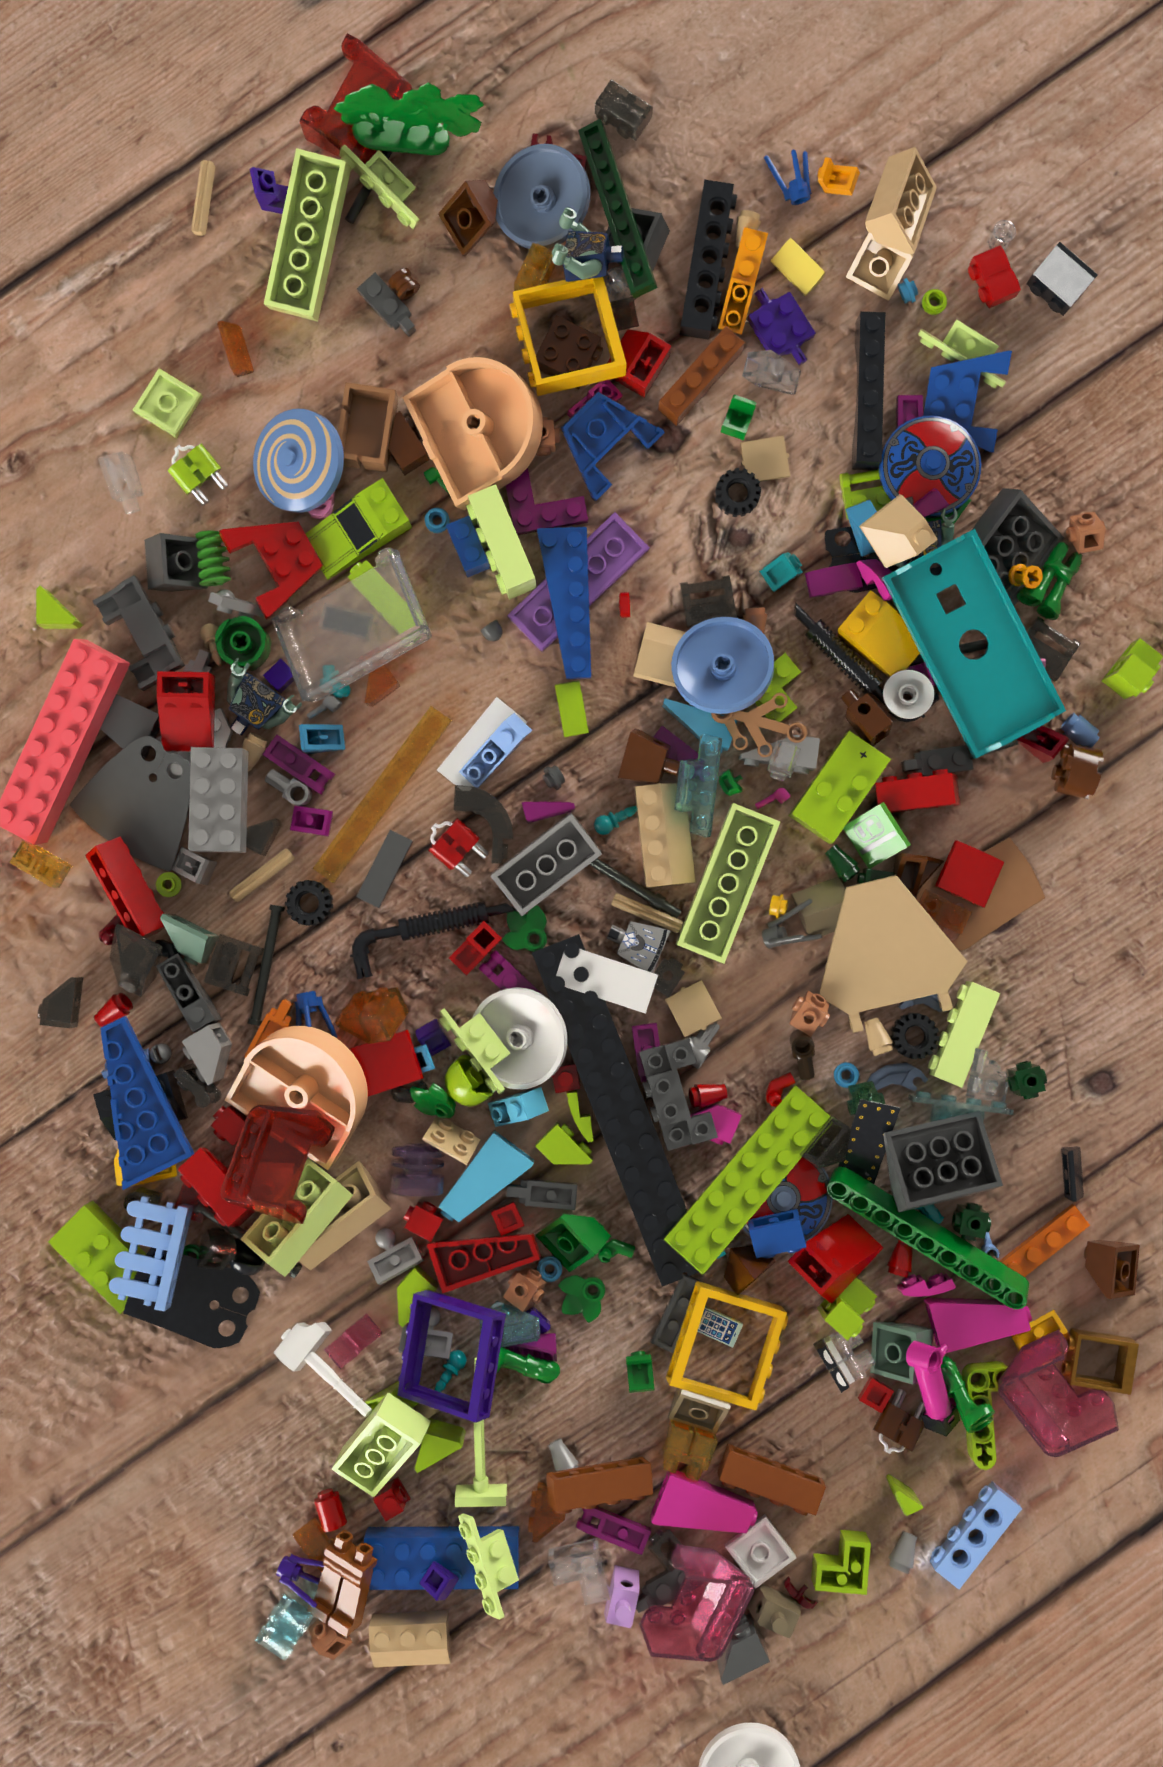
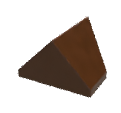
M900 853L895 855L893 872L912 895L916 896L918 890L944 861L928 856Z
M753 1245L730 1248L724 1279L734 1292L739 1295L776 1261L773 1257L756 1258Z

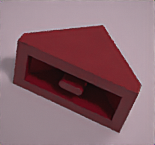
M1042 725L1017 738L1015 741L1045 763L1057 756L1069 741V738Z

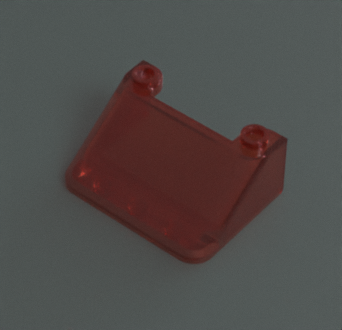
M347 33L341 48L345 58L353 62L351 69L328 111L319 106L309 107L304 111L299 122L307 141L341 158L339 156L340 149L345 144L366 164L378 150L365 148L359 144L353 135V125L345 124L341 120V113L333 108L338 102L344 101L346 95L353 91H359L362 87L369 84L385 89L394 100L401 99L403 93L413 89L405 78L361 40Z
M268 1105L253 1107L247 1115L222 1184L221 1197L228 1203L291 1223L303 1224L307 1214L306 1206L301 1201L294 1200L293 1198L310 1147L326 1146L333 1136L335 1127L316 1110Z

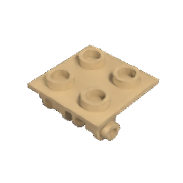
M438 1116L435 1117L422 1138L425 1142L465 1165L468 1164L481 1140L472 1132L456 1126L451 1120Z

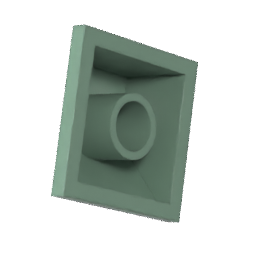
M162 914L160 919L177 952L184 955L183 960L196 966L198 962L207 963L220 936L176 914Z
M873 1322L870 1373L912 1385L916 1384L914 1367L907 1364L906 1352L913 1341H919L932 1346L933 1329L910 1323Z

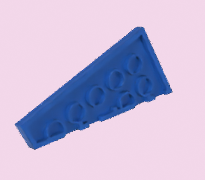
M127 1016L100 1028L104 1058L107 1062V1080L111 1091L110 1102L115 1138L118 1142V1160L122 1171L123 1180L121 1182L123 1190L194 1154Z

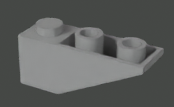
M806 736L799 743H794L785 738L770 743L773 747V752L769 757H761L757 752V748L742 753L739 756V760L744 761L746 766L759 767V763L769 764V769L784 770V767L794 768L795 773L809 774V770L813 771L816 769L820 738ZM768 745L762 746L760 748L761 753L767 755L770 752V747Z

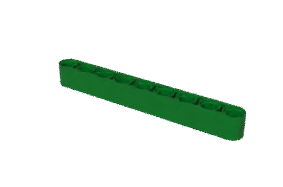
M837 1167L833 1170L827 1186V1192L830 1197L1012 1309H1022L1026 1306L1029 1282L1024 1276L915 1209L898 1213L892 1195L850 1169Z

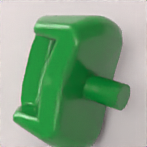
M727 769L719 776V784L726 795L731 796L743 791V788L737 783L743 779L741 774L734 777L733 771Z

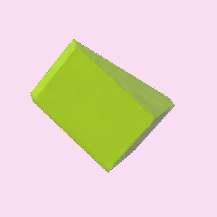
M42 586L36 589V624L44 629H80L83 626L47 589Z

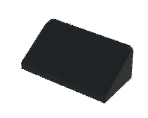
M1078 1146L1062 1147L1064 1196L1072 1202H1077L1084 1196L1081 1149Z

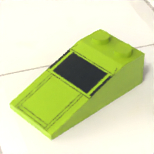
M382 478L359 492L305 534L323 565L322 572L327 580L405 533L412 526Z

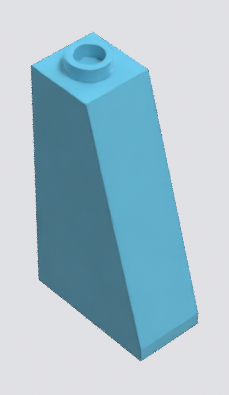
M494 1130L440 1203L441 1214L450 1221L455 1219L460 1222L530 1169L535 1160Z

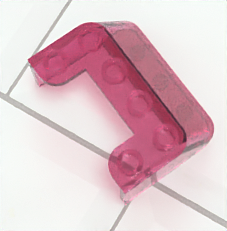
M1059 1329L1023 1346L998 1381L1000 1397L1042 1451L1051 1457H1060L1119 1431L1115 1403L1105 1391L1091 1389L1078 1395L1055 1366V1363L1065 1359L1064 1355L1068 1351L1067 1340Z
M676 1545L671 1555V1562L676 1569L684 1571V1581L671 1607L651 1606L644 1613L639 1625L650 1657L712 1662L724 1654L754 1593V1586L748 1575L716 1550Z

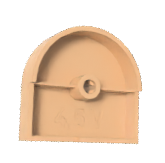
M483 357L466 358L453 362L446 366L447 369L402 397L423 439L422 443L430 459L434 461L455 507L466 510V505L470 504L468 495L495 484L499 490L518 478L534 459L541 442L543 430L540 403L528 382L506 365Z
M308 1026L285 1027L270 1034L247 1055L244 1060L245 1063L225 1101L266 1128L265 1133L282 1144L285 1141L326 1170H329L340 1157L365 1113L368 1100L366 1078L354 1054L336 1037L320 1029Z

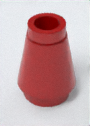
M124 993L113 994L97 1014L94 1015V1019L99 1026L103 1027L129 1015L130 1010L133 1009V1004Z
M695 1084L694 1087L689 1088V1099L693 1108L698 1107L702 1109L728 1098L725 1084Z
M899 1239L887 1263V1266H889L888 1273L908 1278L909 1272L912 1273L913 1248Z

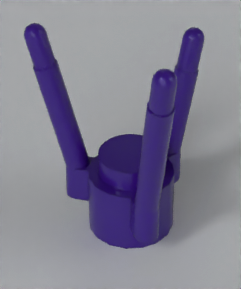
M293 1554L290 1557L284 1556L276 1573L280 1577L279 1582L288 1586L305 1602L315 1608L317 1603L297 1587L292 1580L297 1582L299 1577H302L315 1584H319L320 1579L304 1572L303 1566L300 1564L324 1568L323 1562L301 1558Z

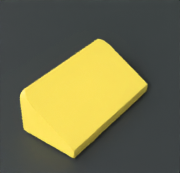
M792 238L786 241L770 261L804 296L816 287L825 275L824 270Z

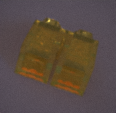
M532 243L514 282V291L548 283L556 266L552 261L553 255L551 250Z
M27 841L21 842L9 862L49 887L60 888L72 868V865L40 846L30 844Z
M670 1419L667 1437L662 1447L664 1456L663 1469L676 1473L679 1462L688 1464L685 1476L698 1481L703 1470L707 1471L718 1443L716 1434L696 1427L693 1430L690 1425Z

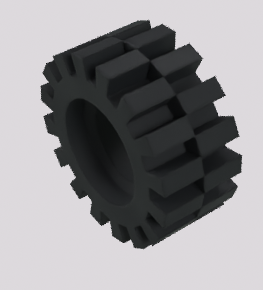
M735 468L734 471L728 470L725 475L723 474L720 477L715 489V500L719 504L718 507L720 510L723 509L725 514H732V517H737V515L742 517L746 513H751L756 508L761 496L759 480L755 479L753 472L751 474L748 473L747 469H743V471L739 470V468ZM739 483L746 487L748 495L745 500L736 502L729 497L728 490L733 484Z
M300 881L295 886H292L290 888L291 891L286 895L287 902H285V906L288 909L286 911L293 921L301 925H318V923L326 920L325 918L331 914V908L333 909V897L330 895L329 889L316 881ZM307 893L314 894L319 901L318 908L312 913L304 912L300 907V899Z
M908 1013L907 1015L900 1016L901 1018L894 1022L895 1026L891 1028L893 1033L890 1037L894 1042L892 1044L893 1047L898 1050V1053L911 1059L926 1058V1055H931L933 1053L932 1050L938 1046L936 1042L940 1039V1036H937L939 1030L935 1027L936 1023L930 1020L928 1016L919 1013ZM913 1026L920 1027L924 1032L922 1043L916 1046L910 1045L906 1040V1032Z

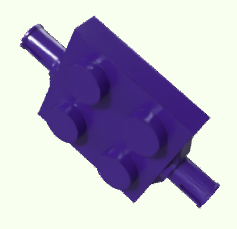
M760 288L754 295L762 306L748 315V323L772 361L782 355L792 354L798 366L808 360L800 347L803 343L814 338L816 332L791 292L777 299L770 300L764 288Z

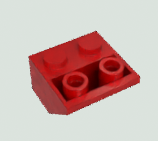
M627 329L620 341L626 360V376L614 378L613 380L645 398L668 361L672 346L651 333Z

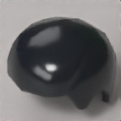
M236 1238L233 1241L228 1253V1262L233 1270L242 1275H255L263 1270L266 1262L240 1239Z

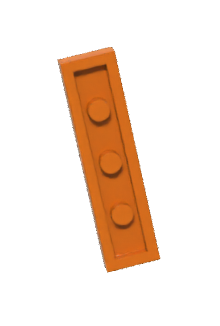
M1071 1204L999 1262L1026 1277L1087 1229L1090 1224L1076 1206Z

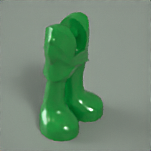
M1062 541L1054 547L1047 561L1042 566L1043 578L1040 585L1033 589L1023 587L1017 594V599L1027 606H1038L1037 613L1048 620H1056L1061 613V599L1066 586L1070 584L1073 575L1079 571L1082 564L1083 555L1077 551L1070 555L1065 564L1061 563L1069 550V546ZM1053 577H1055L1057 580L1048 596L1044 599L1046 591Z
M503 1346L500 1348L497 1373L501 1368H507L546 1384L554 1381L560 1374V1367L554 1361L533 1357L531 1354H528L525 1358Z
M944 1356L941 1370L949 1398H954L967 1432H977L994 1420L992 1415H994L995 1411L990 1404L976 1405L971 1400L956 1363L950 1357Z

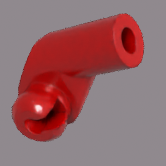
M791 1072L769 1082L765 1096L766 1101L771 1106L777 1107L782 1101L783 1089L795 1084Z

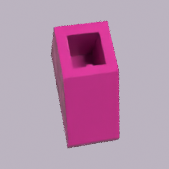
M717 1103L690 1114L692 1117L705 1112H711L718 1138L711 1139L710 1141L723 1145L724 1142L731 1143L742 1116L739 1112Z

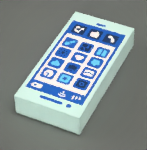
M705 1306L697 1332L733 1348L743 1323Z

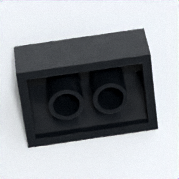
M172 1070L156 1075L178 1121L187 1119L188 1116L175 1071ZM109 1089L93 1094L100 1120L113 1139L116 1140L110 1102L111 1091Z

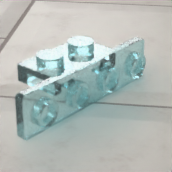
M701 734L698 759L680 760L675 810L680 812L692 811L690 833L707 838L711 837L722 738Z
M916 1091V1095H908V1100L912 1102L932 1104L930 1122L980 1111L983 1121L985 1111L1009 1115L1014 1114V1110L1008 1108L1007 1103L1000 1101H991V1105L981 1104V1099L966 1097V1102L957 1101V1096L941 1094V1098L931 1097L932 1093Z

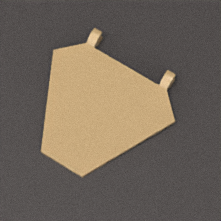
M894 875L846 887L819 995L849 1015L850 1027L853 1033L863 1031L859 1012L934 994H937L940 1009L942 1008L943 1012L952 1010L953 1006L948 990L968 961L902 881Z

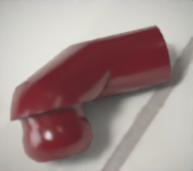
M118 914L99 931V940L105 945H112L116 941L115 934L123 927Z

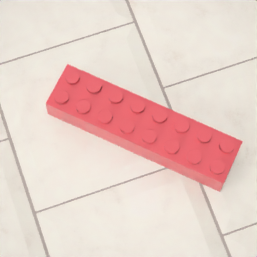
M73 639L0 799V827L33 845L48 843L130 666L128 661L88 640Z

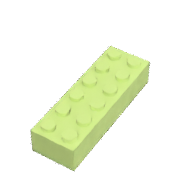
M296 148L264 299V305L269 309L318 322L351 168L346 161Z
M735 803L730 805L675 945L725 964L780 821Z

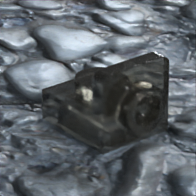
M633 297L610 302L617 331L639 326Z

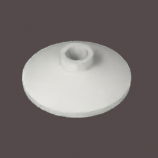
M902 670L893 674L885 683L883 700L888 710L894 715L904 719H913L922 716L930 709L934 700V688L931 681L924 674L915 670ZM909 694L911 695L912 699L910 701H906L903 698V695Z

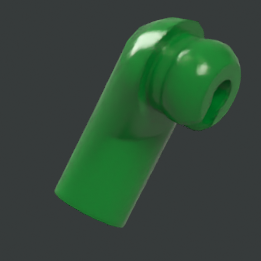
M612 1239L600 1249L598 1259L602 1263H608L617 1254L632 1258L635 1246Z

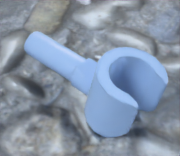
M986 1232L981 1251L987 1254L989 1250H993L994 1256L998 1259L999 1250L992 1244L989 1232Z

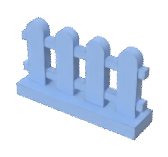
M142 1196L140 1201L134 1200L127 1205L128 1214L137 1218L135 1226H127L121 1231V1238L125 1242L130 1243L129 1252L122 1251L116 1255V1265L125 1269L123 1277H115L110 1281L109 1289L111 1292L119 1294V1300L124 1301L126 1296L143 1299V1305L151 1306L152 1302H156L155 1310L166 1311L171 1307L194 1205L184 1203L179 1205L178 1208H174L175 1203L167 1202V1205L163 1206L149 1203V1197ZM144 1219L161 1222V1231L142 1228ZM170 1225H173L172 1234L168 1233ZM138 1245L156 1248L155 1257L137 1254ZM164 1250L167 1251L166 1260L162 1259ZM132 1270L150 1274L149 1283L130 1279ZM158 1276H162L160 1285H156Z

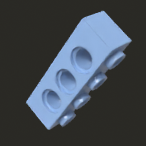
M993 1481L988 1486H984L979 1492L977 1501L973 1506L967 1507L964 1511L963 1519L957 1526H953L949 1530L945 1542L934 1549L930 1560L934 1570L957 1589H960L1016 1518L1022 1507ZM994 1509L992 1516L984 1517L987 1510ZM972 1530H979L975 1537H968ZM963 1550L961 1556L953 1557L955 1551Z

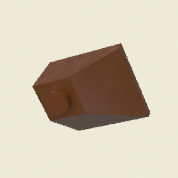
M486 180L465 181L438 213L463 256H466L495 223L498 200Z
M1106 1240L1087 1241V1246L1084 1250L1085 1267L1106 1298L1115 1299L1135 1295L1139 1244Z

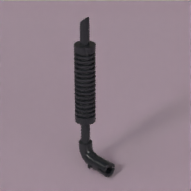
M795 602V617L809 630L805 636L809 640L813 639L812 643L816 642V647L820 646L819 650L823 649V654L827 653L826 657L830 656V661L834 660L833 664H838L837 668L841 667L840 671H845L844 675L848 674L847 678H852L851 682L855 681L854 685H859L858 689L862 688L864 695L873 693L885 705L883 689L879 686L883 680L879 676L875 677L876 673H871L872 669L868 670L869 666H864L865 662L861 663L862 659H857L858 655L854 656L855 652H850L851 648L847 649V644L843 645L844 641L840 642V637L836 638L837 634H832L833 630L829 631L830 627H825L826 623L822 619L816 623ZM937 693L934 695L931 707L940 699ZM890 711L888 712L892 717L902 722H912L920 718L904 719Z
M485 901L477 902L478 905L473 903V906L468 904V907L463 905V908L458 906V909L453 907V910L449 908L447 912L446 909L443 912L439 910L438 913L434 911L433 914L430 912L428 916L425 913L423 917L420 914L418 918L416 915L413 916V919L412 917H408V920L407 918L398 919V926L374 930V928L365 930L355 938L352 945V954L350 955V957H353L356 978L363 979L364 975L365 978L373 976L368 959V954L370 953L368 946L377 943V940L401 935L402 940L406 941L411 940V937L416 939V936L421 938V935L422 937H425L426 934L430 936V933L432 935H435V932L440 934V931L444 933L446 929L449 932L450 929L454 931L455 928L457 930L460 927L463 929L465 926L468 928L470 924L472 927L475 926V923L478 926L483 921L489 923L490 916L517 910L507 903L487 907Z

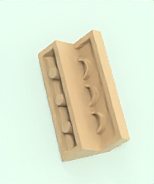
M647 622L633 677L676 687L672 675V656L678 641L686 632Z

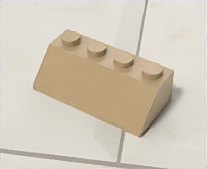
M916 147L888 157L865 220L867 231L872 234L877 243L909 255L915 253L937 188Z
M684 783L635 786L634 791L646 888L695 883Z
M360 1161L335 1178L353 1196L299 1260L309 1270H312L392 1209L384 1192Z

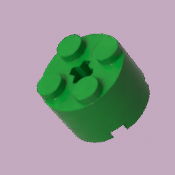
M238 616L225 620L219 626L215 635L217 652L230 666L236 658H239L237 663L241 668H244L248 662L250 666L247 671H254L262 666L270 655L271 639L268 633L258 622L250 617ZM243 641L247 642V645L241 647L239 643Z

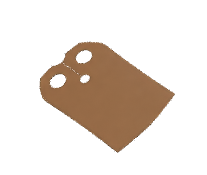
M1010 837L984 851L1004 862L985 908L936 887L939 875L926 881L917 894L916 900L931 918L936 921V924L942 931L950 924L958 928L959 935L951 942L959 951L971 947L1012 918L1045 899L1043 890L1031 865ZM931 895H936L941 899V907L936 911L929 910L925 904L926 899ZM957 903H962L964 905V910L962 912H957L955 910V905Z

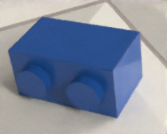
M470 516L447 524L448 533L467 578L490 569L489 561Z
M798 1209L758 1217L748 1221L749 1233L756 1258H772L779 1253H795L802 1248H806L805 1235Z

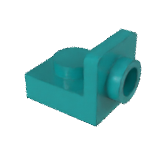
M789 552L783 553L759 571L773 592L803 573L800 568L802 566L800 560L796 555H791Z

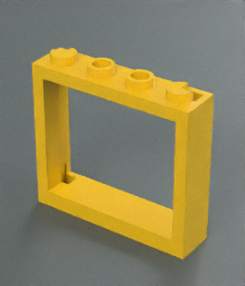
M603 277L570 282L561 280L513 291V303L509 304L512 318H517L519 325L515 326L518 341H523L525 348L521 349L524 364H529L531 372H527L530 388L535 387L537 396L626 376V360ZM593 293L612 363L542 379L524 309Z
M696 1281L665 1377L666 1380L673 1387L757 1410L758 1403H762L764 1399L765 1389L763 1387L765 1381L772 1374L773 1365L771 1362L773 1356L778 1353L780 1348L779 1337L781 1331L785 1330L788 1323L787 1312L780 1305L743 1294L737 1295L733 1291ZM708 1297L773 1316L748 1396L683 1377Z

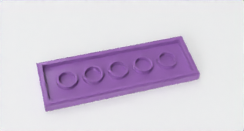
M616 512L587 538L589 607L650 548ZM544 579L507 615L541 652L558 638L547 580Z

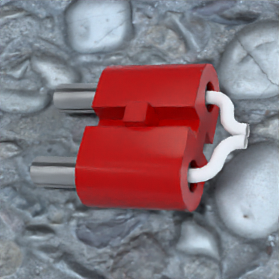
M458 818L452 823L445 821L440 825L435 823L431 827L433 830L430 837L432 845L428 851L448 869L452 870L455 867L465 877L470 876L469 874L472 871L461 862L464 858L463 856L471 849L483 859L486 857L483 853L486 855L489 853L478 843L480 837ZM445 825H449L444 830V833L441 836H439L436 839V841H434V837L437 833L436 828H442Z

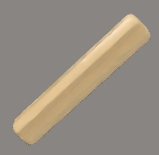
M203 160L200 164L191 227L193 234L200 236L206 234L215 173L214 163Z
M284 849L231 889L229 894L235 902L241 901L295 859L289 849Z
M615 894L611 903L616 908L675 933H679L683 925L682 920L621 894Z

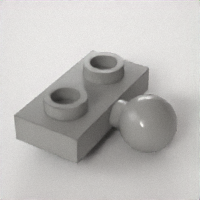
M223 589L218 593H210L208 602L217 605L218 611L232 614V610L239 611V616H247L253 619L255 615L264 618L258 604L235 598L230 590Z
M383 1228L377 1232L375 1240L377 1245L386 1251L367 1262L377 1284L382 1285L425 1260L413 1237L395 1246V1233L389 1228Z
M432 1307L424 1356L449 1360L453 1333L433 1330L434 1326L440 1321V1312L435 1307ZM407 1326L402 1328L399 1353H403L405 1349Z

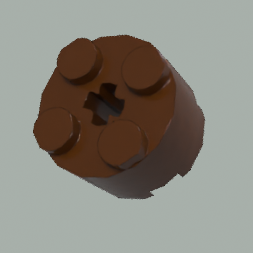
M1065 744L1060 751L1061 759L1059 765H1055L1052 770L1051 779L1056 780L1054 790L1061 794L1089 799V795H1094L1101 779L1102 773H1098V761L1104 762L1103 752L1099 749L1081 745Z

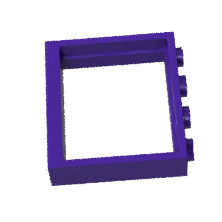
M430 1290L414 1293L412 1304H410V1319L406 1328L407 1338L405 1349L402 1353L403 1363L398 1379L400 1382L397 1396L475 1423L489 1418L506 1313ZM432 1305L483 1320L470 1402L419 1385Z

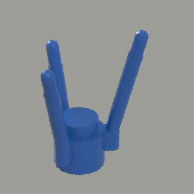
M793 149L791 151L796 179L789 182L788 189L769 156H764L770 171L784 194L785 201L791 200L792 205H800L810 200L812 193L809 183L808 153L806 151L803 152L804 180L801 177L796 150Z
M316 991L296 994L297 1001L294 1002L296 1026L302 1025V1014H304L306 1026L312 1027L310 1013L316 1012V1006H318L331 1035L337 1038V1033L323 1005L322 996L317 997Z

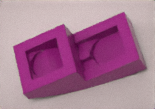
M856 563L832 566L805 573L810 598L832 595L836 592L856 590L863 587L860 571Z

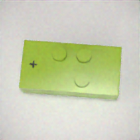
M849 730L839 741L788 816L828 844L834 843L891 759Z
M94 1201L85 1204L48 1243L121 1314L125 1309L128 1296H126L124 1301L119 1300V1294L110 1291L109 1283L115 1277H123L125 1268H120L116 1265L115 1257L122 1251L129 1252L130 1243L125 1242L121 1238L122 1229ZM138 1246L136 1253L146 1255V1253ZM132 1270L130 1279L134 1280L137 1271Z

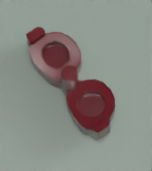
M788 1576L783 1583L790 1596L796 1599L804 1608L813 1609L818 1601H812L803 1595L808 1589L807 1585L804 1584L798 1591L790 1582L791 1579Z

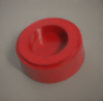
M629 592L619 594L621 618L630 617Z

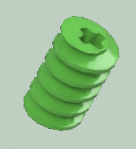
M206 530L196 533L195 536L199 539L196 547L200 550L197 553V557L201 560L198 562V568L202 570L198 573L199 578L202 579L199 585L218 586L231 581V577L224 576V573L231 569L230 567L223 566V563L230 561V558L222 556V553L228 550L225 546H221V543L224 542L219 532Z

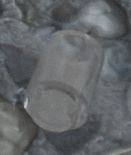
M776 741L767 771L771 772L770 777L780 781H785V778H791L801 748L787 742Z

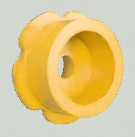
M783 894L780 896L773 895L770 903L769 915H774L777 919L781 914H786L788 900H784Z

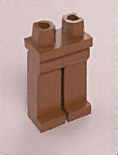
M342 1530L336 1535L334 1542L325 1548L324 1568L313 1599L317 1606L313 1608L311 1605H308L307 1612L324 1623L329 1621L328 1626L347 1638L362 1624L373 1568L376 1566L378 1559L372 1556V1546L367 1543H360L358 1546L352 1543V1534L347 1530Z

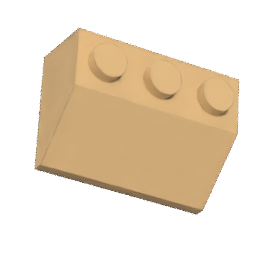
M448 1610L372 1614L369 1624V1645L374 1667L450 1664Z

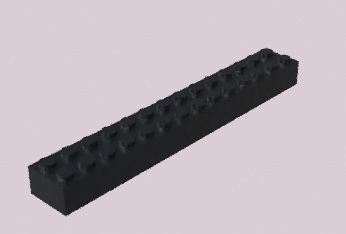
M578 934L532 952L550 1001L559 1010L565 1022L569 1050L663 1287L683 1279L682 1273L687 1272L688 1276L699 1273L663 1240L687 1212V1209L606 1001L598 998L597 993L590 990L582 993L565 987L564 979L556 976L563 953L568 958H575L579 954V949L585 950ZM585 967L575 969L574 978L576 981L584 982L588 979L589 972Z

